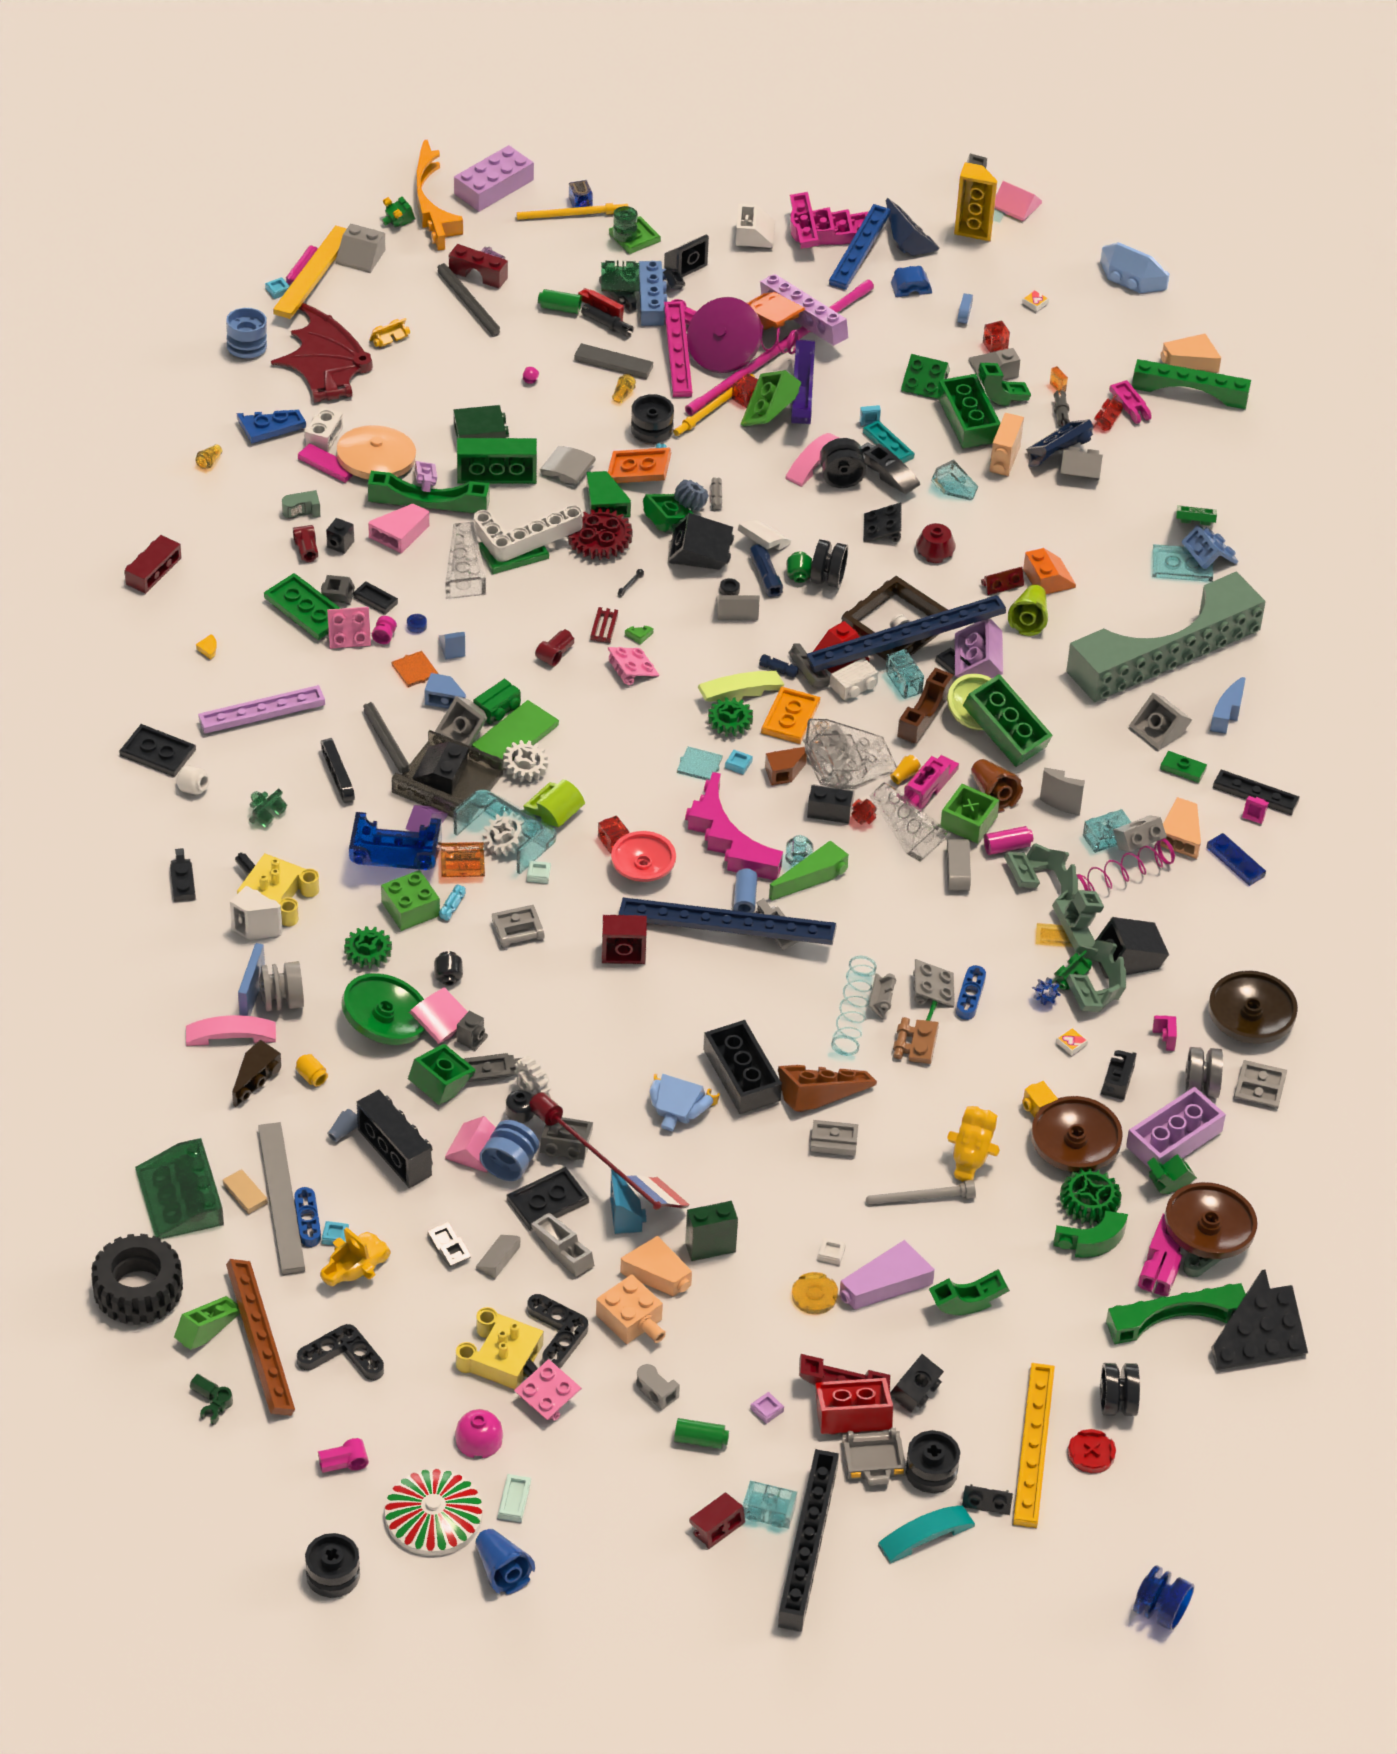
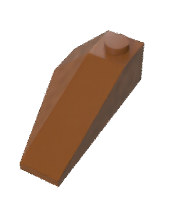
M805 1065L778 1066V1075L782 1083L784 1101L797 1112L819 1108L877 1084V1081L867 1071L839 1069L838 1072L826 1070V1067H818L817 1071L806 1070Z

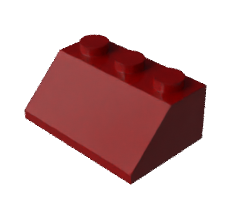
M886 1378L815 1382L817 1415L821 1434L846 1433L848 1431H853V1433L883 1431L893 1428V1403Z

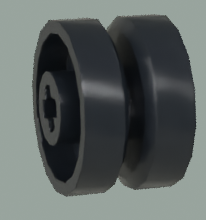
M647 394L634 400L631 406V432L634 437L646 443H660L671 437L674 428V405L666 397L657 394Z
M837 438L829 441L821 449L819 459L826 483L830 486L849 488L863 480L866 475V464L863 459L862 448L854 439Z
M819 539L812 561L811 582L823 584L827 577L828 586L840 588L847 564L848 545L837 543L832 550L830 541Z
M1103 1363L1100 1379V1401L1103 1415L1115 1416L1120 1405L1124 1416H1137L1140 1401V1376L1137 1363H1125L1121 1369V1374L1116 1363Z
M930 1430L921 1432L913 1437L908 1446L906 1476L913 1487L927 1493L944 1492L952 1487L957 1480L961 1453L958 1443L952 1436L941 1431Z
M329 1533L315 1538L308 1545L305 1553L306 1577L308 1585L315 1593L328 1598H336L350 1593L357 1586L360 1579L359 1550L353 1540L346 1535Z

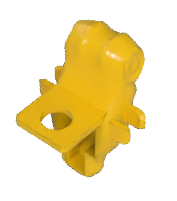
M967 1106L962 1117L959 1133L953 1131L948 1133V1141L955 1144L953 1157L956 1162L954 1177L959 1181L973 1180L976 1170L983 1166L988 1154L998 1156L999 1146L991 1143L998 1115L991 1110H983L978 1106Z
M346 1227L344 1229L346 1242L341 1238L333 1241L335 1251L330 1256L328 1265L322 1268L320 1272L321 1279L329 1286H335L340 1282L354 1281L363 1275L370 1280L376 1275L373 1271L375 1266L385 1262L391 1254L387 1244L381 1241L375 1234L365 1232L357 1236Z

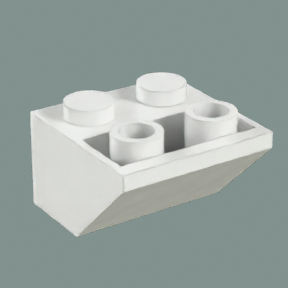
M739 204L736 245L773 248L775 220L758 205Z
M245 886L230 901L232 931L248 940L280 937L282 935L281 905L277 901L269 899L258 890H253L248 886Z

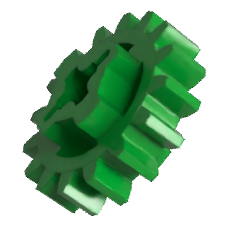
M725 697L723 702L718 699L717 705L712 703L711 709L708 710V724H711L712 730L717 729L718 734L725 732V736H728L729 733L736 736L737 732L744 734V729L749 730L750 725L753 724V710L750 709L749 704L744 705V700L737 702L735 697L732 701H729L727 697Z
M365 926L363 931L356 928V934L353 932L349 933L350 938L345 939L344 952L346 953L347 960L352 959V965L359 963L360 968L367 965L371 969L373 964L380 967V961L386 963L387 957H391L392 942L390 941V936L385 935L384 930L377 932V927L369 930L368 926Z

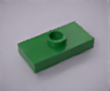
M1168 751L1161 763L1160 769L1199 783L1207 769V764Z

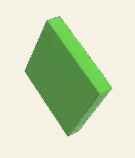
M641 216L609 228V234L628 254L661 242V236Z

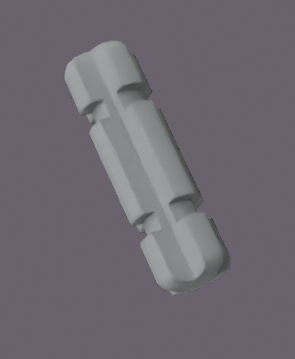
M719 477L711 479V504L714 510L722 508V479Z

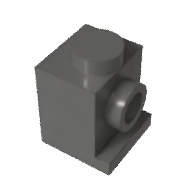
M327 575L325 582L322 583L321 593L331 601L346 602V604L350 605L355 586L350 577Z
M470 1010L457 1024V1042L474 1051L488 1037V1034L485 1033L484 1018Z

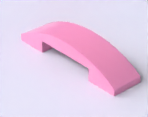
M826 433L815 439L795 460L785 479L802 487L813 476V470L820 464L819 456L823 446L839 437Z
M240 1015L219 1016L203 1019L186 1026V1046L209 1045V1039L253 1037L254 1043H257L259 1040L265 1043L276 1042V1022L259 1017Z

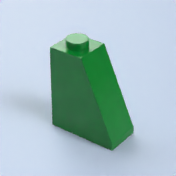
M607 471L587 472L586 487L590 514L591 509L598 512L599 508H601L602 512L609 509L611 514L617 511V516L623 514L624 517H631V500Z

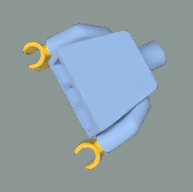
M654 1074V1081L649 1090L652 1105L656 1108L658 1115L664 1117L661 1127L668 1131H674L677 1121L688 1124L690 1119H695L710 1106L716 1105L720 1093L711 1095L712 1089H707L705 1095L703 1086L666 1074H662L661 1079L657 1077V1074Z

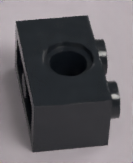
M921 1354L892 1389L890 1396L909 1412H912L916 1406L921 1409L929 1399L926 1395L929 1390L934 1393L942 1383L939 1378L944 1371L924 1354Z

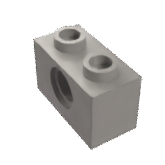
M1152 815L1113 830L1118 849L1128 852L1167 837L1161 817Z

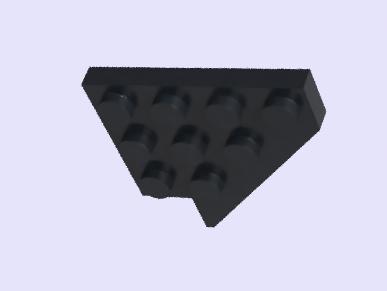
M1266 1269L1260 1271L1211 1347L1216 1370L1308 1354L1293 1285L1270 1288Z

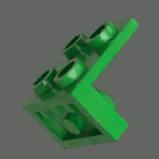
M911 354L901 390L938 399L939 380L944 379L945 376L948 377L950 372L949 363Z

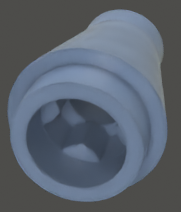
M350 1109L342 1111L331 1129L327 1132L328 1136L337 1142L358 1127L357 1114Z

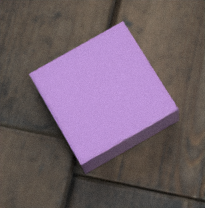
M767 1392L750 1405V1409L765 1424L784 1412V1406L770 1392Z

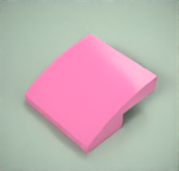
M444 987L424 999L411 1009L409 1013L439 1044L453 1037L457 1031L458 1022L466 1015L467 1010Z

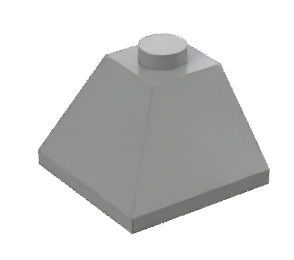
M1014 348L969 358V362L977 376L980 363H998L1004 375L1002 381L1019 377L1021 360Z
M456 696L435 732L447 741L469 749L487 717L484 710L471 700Z

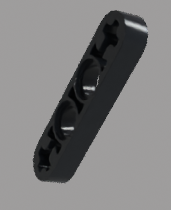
M333 739L321 740L323 756L342 801L345 803L355 800L353 786Z

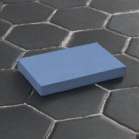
M256 943L254 945L238 991L240 1016H251L260 990L259 977L261 965H265L264 944Z

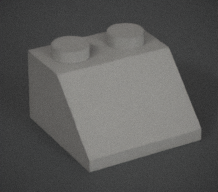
M350 223L343 233L336 264L371 273L386 250L385 233Z
M1152 693L1129 727L1160 750L1181 737L1192 719L1165 697Z

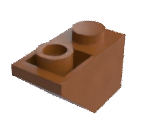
M806 746L766 753L765 769L771 786L790 783L795 779L806 765Z

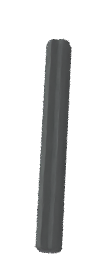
M365 703L363 711L400 773L408 772L410 770L409 763L374 703Z

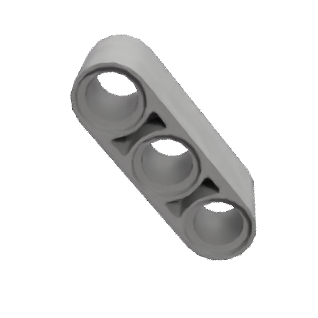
M947 839L948 890L970 891V843L967 839Z

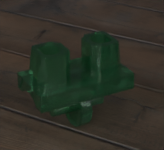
M278 788L268 797L266 791L263 793L254 791L251 794L252 802L249 805L255 809L252 811L253 815L249 818V821L252 824L258 821L261 825L267 827L274 819L269 810L272 809L279 816L288 806L281 798L283 792Z

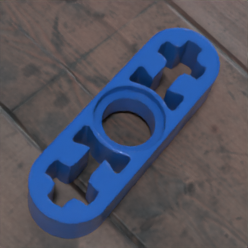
M973 965L966 971L956 1008V1014L961 1019L969 1020L976 1015L986 979V971L981 966ZM974 975H978L976 982H973ZM974 990L977 994L968 995L965 991ZM966 1003H970L968 1010H964Z
M301 1187L294 1194L300 1240L304 1246L314 1247L321 1241L315 1192L309 1187ZM302 1197H307L308 1205L304 1206ZM307 1213L314 1216L311 1220H304L301 1217ZM312 1228L313 1237L308 1236L307 1229Z

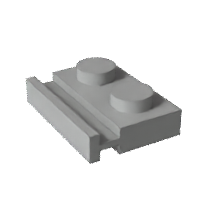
M813 1120L810 1151L856 1156L859 1124Z

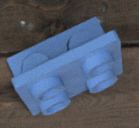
M1197 525L1181 541L1204 569H1207L1219 556L1226 558L1234 564L1239 562L1234 556L1236 552L1230 546L1224 544L1226 540L1219 533L1214 534L1208 527L1204 529Z

